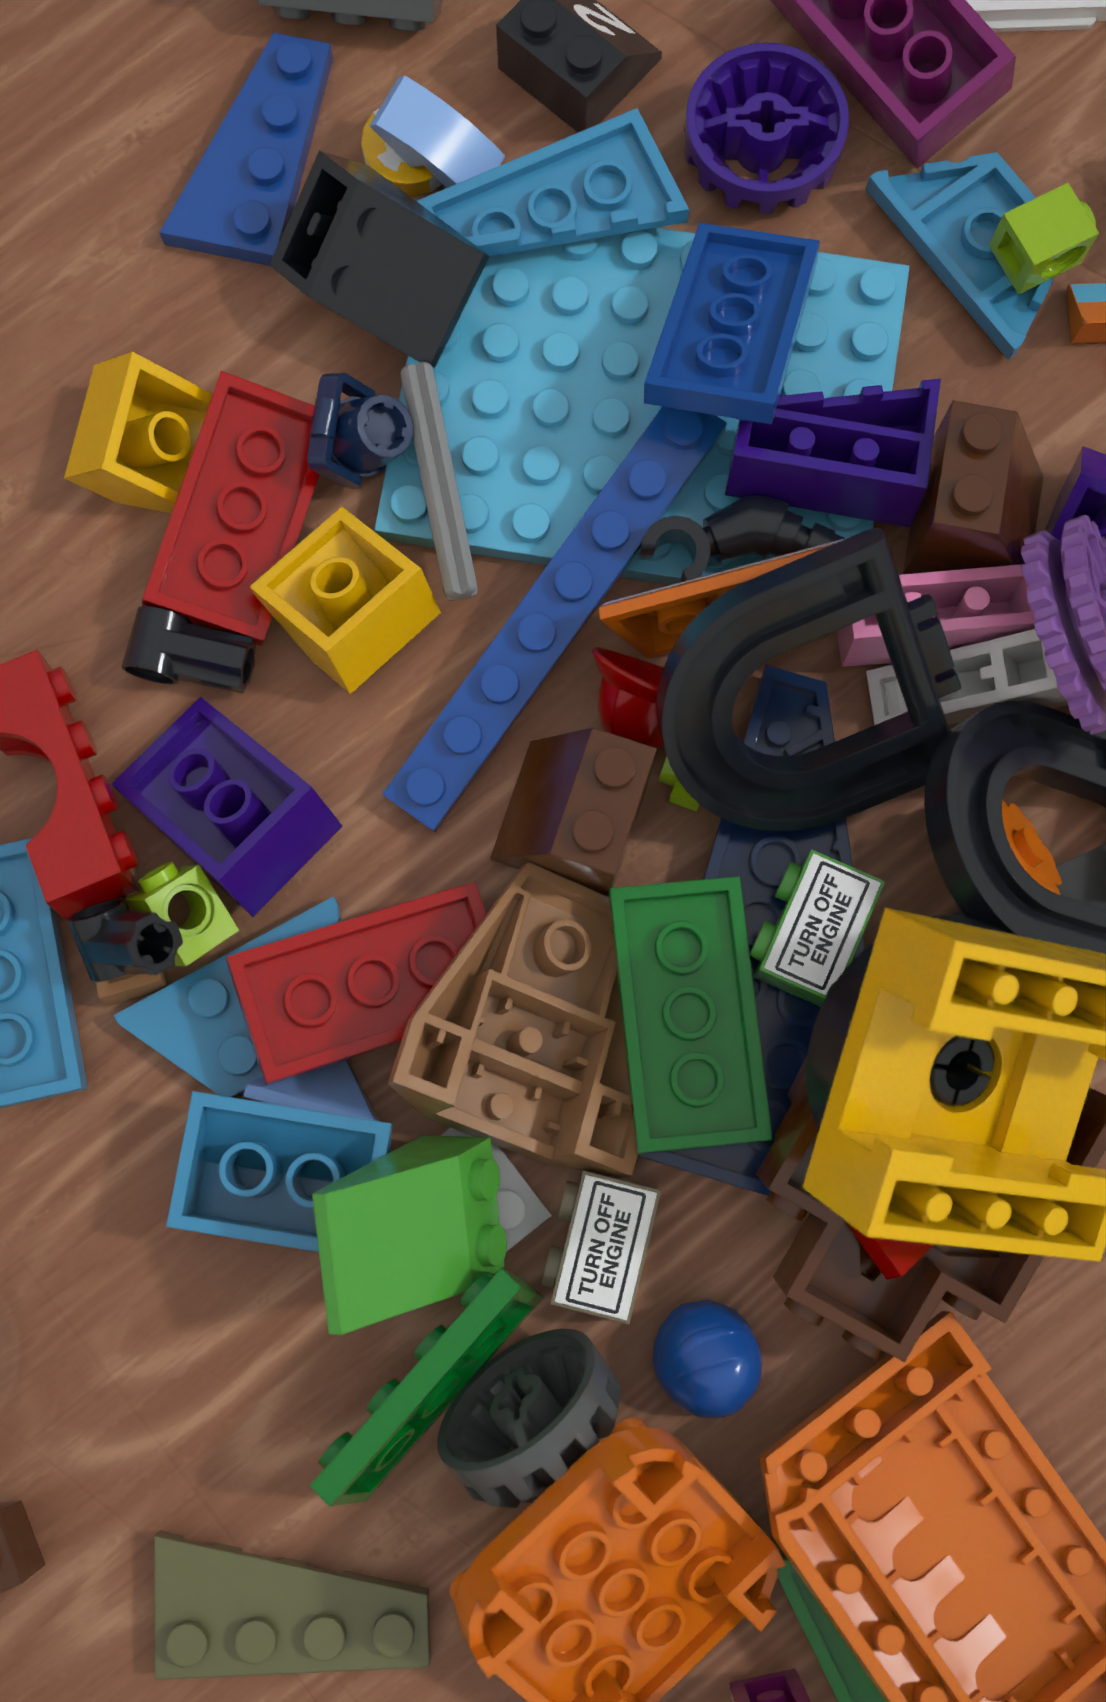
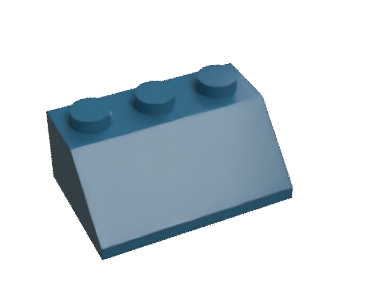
M192 1091L166 1227L319 1252L312 1193L390 1153L393 1124Z

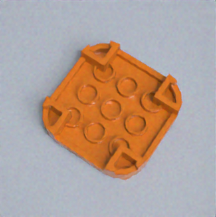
M631 1417L619 1422L609 1436L584 1453L559 1479L488 1544L469 1568L453 1580L449 1595L456 1609V1622L475 1660L489 1679L495 1673L527 1702H659L745 1617L762 1632L777 1612L769 1599L778 1577V1569L786 1566L777 1547L751 1514L677 1437L662 1428L648 1427L643 1420Z

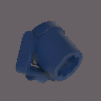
M347 373L322 375L319 381L317 398L315 399L307 455L310 469L343 487L360 489L362 479L382 472L389 462L397 458L409 447L413 437V422L409 411L401 401L389 395H375L376 392ZM341 392L350 398L340 401Z

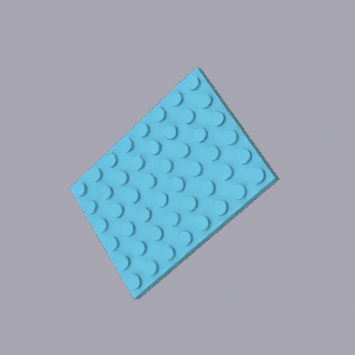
M652 228L489 257L435 369L433 368L471 554L548 565L662 406L644 403V382L696 233ZM823 252L818 253L817 265L780 396L823 391L824 398L858 395L862 387L882 385L884 392L893 390L909 265ZM407 355L406 365L419 363ZM402 385L399 401H401V403L407 409ZM718 416L727 422L726 430L662 518L675 515L687 517L703 528L704 518L741 499L725 495L732 448L738 425L737 419ZM412 437L409 447L386 466L374 531L387 541L435 548ZM787 507V511L804 517L802 525L812 529L816 522L835 530V534L845 538L868 529H873L874 521ZM674 542L665 543L658 547L652 560H638L639 549L620 577L672 585L681 582L680 578L683 570L690 567L692 557L687 548ZM768 553L766 558L763 559L756 555H751L719 563L713 557L709 559L703 576L776 556Z

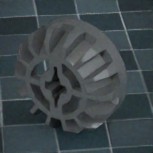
M553 1329L530 1336L512 1345L489 1361L461 1389L442 1420L437 1440L439 1455L474 1500L486 1501L489 1506L517 1508L520 1502L533 1503L547 1490L548 1486L559 1479L584 1453L599 1443V1439L611 1434V1431L616 1426L619 1407V1381L592 1341L584 1333L574 1329Z

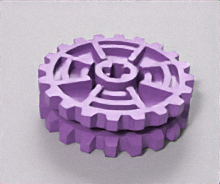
M1084 515L1066 521L1061 542L1046 530L1025 537L1023 539L1025 546L1021 547V555L1025 562V565H1022V575L1028 586L1026 596L1028 604L1034 613V627L1037 636L1042 640L1048 667L1053 669L1057 688L1061 696L1066 697L1070 713L1074 719L1079 718L1081 728L1085 732L1090 731L1091 735L1106 731V539L1104 536L1101 537L1094 521L1091 522L1089 516Z

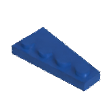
M279 33L272 34L161 228L159 234L164 245L270 265L295 207L333 61L330 43Z

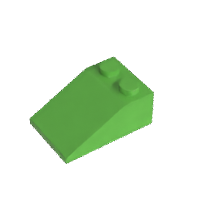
M420 1136L312 1193L328 1334L342 1335L464 1293L484 1273L489 1272L491 1275H494L504 1267L507 1238L503 1227L500 1226L497 1192L500 1184V1173L497 1163L493 1160L491 1137Z

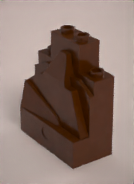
M806 1056L787 1094L792 1105L775 1132L774 1136L776 1139L756 1172L759 1179L771 1190L766 1199L769 1203L799 1221H803L805 1215L809 1212L773 1275V1278L787 1296L784 1305L797 1316L816 1326H820L823 1319L826 1318L844 1328L845 1331L842 1338L872 1358L878 1359L881 1352L885 1351L904 1363L941 1299L973 1320L977 1321L983 1311L1006 1323L1044 1256L935 1244L902 1277L886 1280L847 1225V1221L802 1188L819 1133L808 1101ZM1089 1087L1066 1162L1072 1165L1096 1168L1106 1150V1095Z

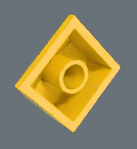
M133 351L95 364L64 479L116 503L172 514L213 394Z
M342 506L250 586L253 594L309 659L349 694L353 693L441 613L422 569Z

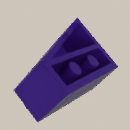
M941 378L922 380L919 388L884 392L882 385L862 387L858 395L824 398L823 391L780 396L772 424L738 420L725 495L743 498L747 495H764L789 503L788 506L911 527L928 485Z

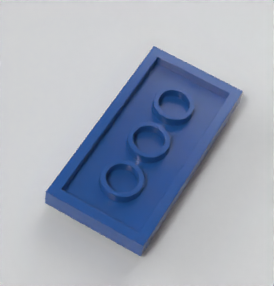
M699 223L644 382V403L676 410L735 418L742 421L772 424L817 265L820 241Z

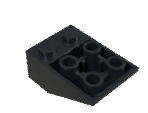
M319 150L269 266L311 299L418 362L430 363L435 369L490 256L369 165Z

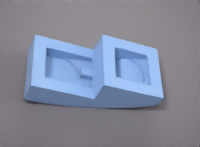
M405 75L397 78L369 125L410 167L424 165L446 188L500 166L505 157L480 130L459 112Z

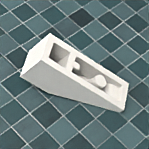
M1035 629L950 650L955 665L951 669H954L957 673L962 688L956 693L953 692L939 698L948 725L958 724L989 706L1006 701L1034 702L1050 708L1068 705L1066 697H1062L1057 688L1056 676L1053 669L1048 667L1042 640L1037 636ZM892 665L866 671L874 725L908 711Z

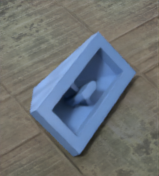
M348 1060L265 1086L262 1076L247 1083L243 1097L264 1103L380 1121Z

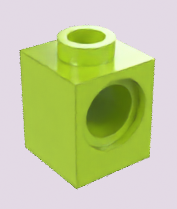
M1067 182L1004 213L992 236L989 247L1019 295L1080 265L1098 237L1099 232L1096 228V221L1091 208L1084 201H1079Z
M172 861L164 863L141 877L138 883L142 890L126 900L132 911L156 912L161 919L171 921L168 915V905L171 898L179 892L187 899L190 912L187 921L178 927L183 944L177 950L175 966H188L239 931L199 864L175 867Z

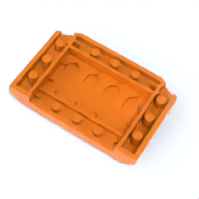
M941 1311L927 1323L905 1363L887 1354L759 1455L774 1540L886 1702H1106V1541L986 1373L992 1368L951 1311Z

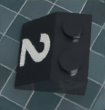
M520 0L496 25L498 69L578 133L600 124L662 58V52L597 0Z

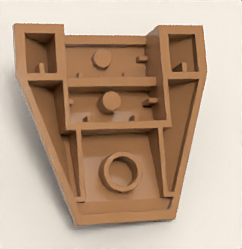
M529 861L523 864L408 1019L388 1085L425 1118L474 1137H491L492 1144L538 1162L620 1177H631L638 1154H636L609 897Z

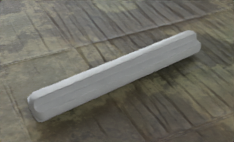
M427 362L408 364L401 369L400 375L407 410L413 422V440L444 595L450 601L469 599L477 595V581L433 367Z

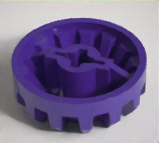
M755 43L741 46L722 54L711 62L697 78L690 92L684 127L686 137L685 156L688 164L698 167L699 184L706 191H714L716 188L724 191L725 204L735 209L738 208L741 199L759 202L760 214L773 213L777 202L787 201L788 205L793 208L805 204L811 190L824 189L828 185L835 166L840 161L849 127V110L843 89L833 73L822 62L792 46L777 43ZM785 159H800L796 168L789 175L768 183V173L778 169ZM725 160H737L746 170L751 173H757L758 181L741 178L728 167Z

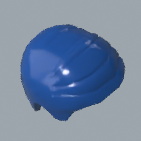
M711 1300L685 1303L674 1309L660 1326L654 1342L652 1361L661 1387L680 1410L699 1418H725L740 1411L757 1392L762 1377L761 1350L748 1322L735 1309Z

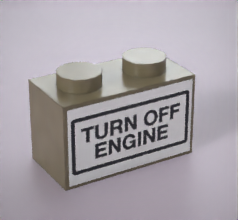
M582 1171L580 1183L567 1180L558 1214V1220L570 1222L564 1249L555 1246L550 1247L541 1283L543 1286L554 1288L550 1304L630 1324L661 1190L587 1171Z

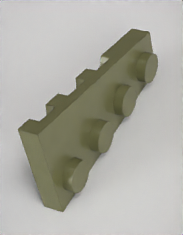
M159 1531L154 1536L155 1680L425 1668L430 1666L431 1643L428 1588L345 1570L339 1573L308 1566V1562L281 1557L279 1560L242 1552L243 1548L216 1542L214 1545L186 1540L183 1539V1535Z

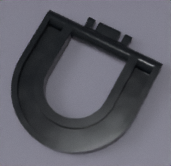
M882 529L865 530L729 590L702 610L676 641L668 655L658 685L656 714L659 735L676 778L687 793L711 813L734 824L757 830H805L839 821L925 786L932 756L943 737L950 731L939 698L953 692L956 693L962 687L957 673L954 669H951L955 665L941 622L937 617H934L938 612L933 598L930 594L907 602L885 532ZM875 615L908 710L907 712L814 751L795 756H773L761 753L747 746L736 736L732 726L734 703L741 687L757 668L782 653Z
M1027 701L996 703L954 726L937 746L928 768L924 794L925 821L929 842L940 874L953 899L966 917L984 922L1009 934L1106 954V909L1056 894L1036 882L1016 858L1007 839L1002 818L1003 794L1011 776L1023 777L1093 801L1106 808V731L1091 735L1090 731L1085 732L1081 728L1079 718L1074 719L1069 714Z

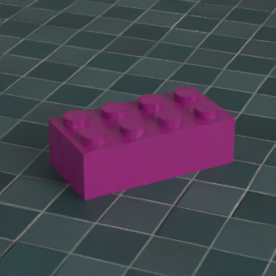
M770 0L917 169L1012 89L1016 56L966 0Z

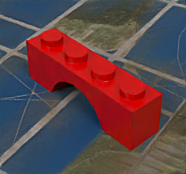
M37 649L0 664V750L6 756L26 755L37 757L51 763L54 767L57 779V796L53 811L44 827L25 846L45 902L62 918L68 920L70 916L89 906L118 899L137 891L138 889L130 869L139 866V861L127 833L124 830L116 833L109 813L118 810V805L105 776L101 774L95 777L88 758L96 756L97 750L83 720L74 722L68 705L76 702L77 697L69 677L62 666L52 669Z

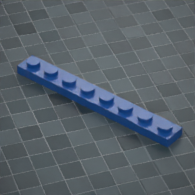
M661 407L382 795L432 831L436 832L639 551L643 536L650 526L662 519L726 430L727 422L717 415Z

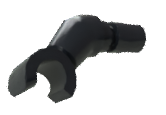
M747 495L704 518L703 528L692 519L677 515L658 520L650 526L643 536L638 560H652L657 548L665 543L674 542L681 544L687 548L692 557V564L683 570L680 578L681 582L702 577L708 566L709 559L713 557L719 563L751 555L765 559L768 553L777 557L845 539V537L835 534V530L816 522L812 529L802 525L804 517L787 511L789 503L764 495Z

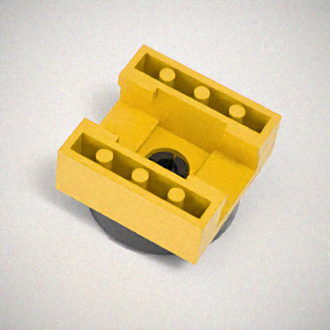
M885 908L876 940L860 952L830 986L812 1030L806 1063V1086L810 1109L819 1133L802 1188L866 1237L1101 1262L1106 1247V1169L1072 1165L1066 1162L1098 1057L1106 1061V954L1009 934L984 922L968 917L954 915L926 917Z

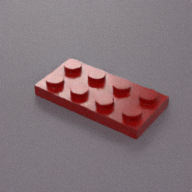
M220 372L142 598V605L175 612L188 618L191 622L207 628L251 637L256 645H263L272 615L253 594L250 586L296 546L319 477L318 473L310 469L307 461L314 405L227 372Z
M474 881L227 956L226 963L265 1086L400 1043L408 1019L487 914L476 882Z

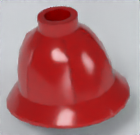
M594 647L592 655L602 675L597 708L602 729L605 732L654 748L664 747L659 735L656 714L658 685L664 667L616 651Z

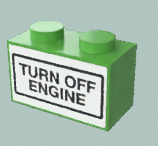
M812 849L802 861L801 866L790 861L774 896L785 901L776 924L764 920L749 953L750 957L759 960L753 977L822 1007L830 986L851 963L885 881Z

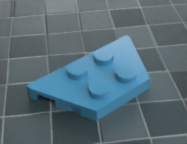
M998 152L969 156L965 161L959 163L947 160L923 164L921 171L918 173L889 177L888 170H883L869 176L866 191L1009 361L1016 356L1054 278L1018 295L990 249L989 243L1003 214L1035 199L1036 197Z
M334 896L120 1011L114 1015L117 1023L216 1094L233 1098L244 1094L247 1083L262 1077V1073L230 976L226 958L233 954L339 923V920H341V908Z

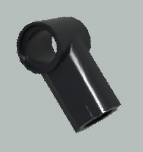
M141 606L137 609L122 669L133 676L155 683L173 685L177 684L179 679L243 694L247 684L250 683L254 669L256 643L251 637L193 625L188 618L169 610Z
M122 898L89 906L73 914L68 919L88 975L93 982L111 980L130 972L157 975L175 966L177 950L183 944L176 921L163 920L156 912L129 911L125 899Z

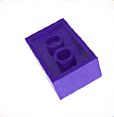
M202 697L193 703L111 783L122 796L195 865L199 864L203 872L252 917L343 827L312 786Z

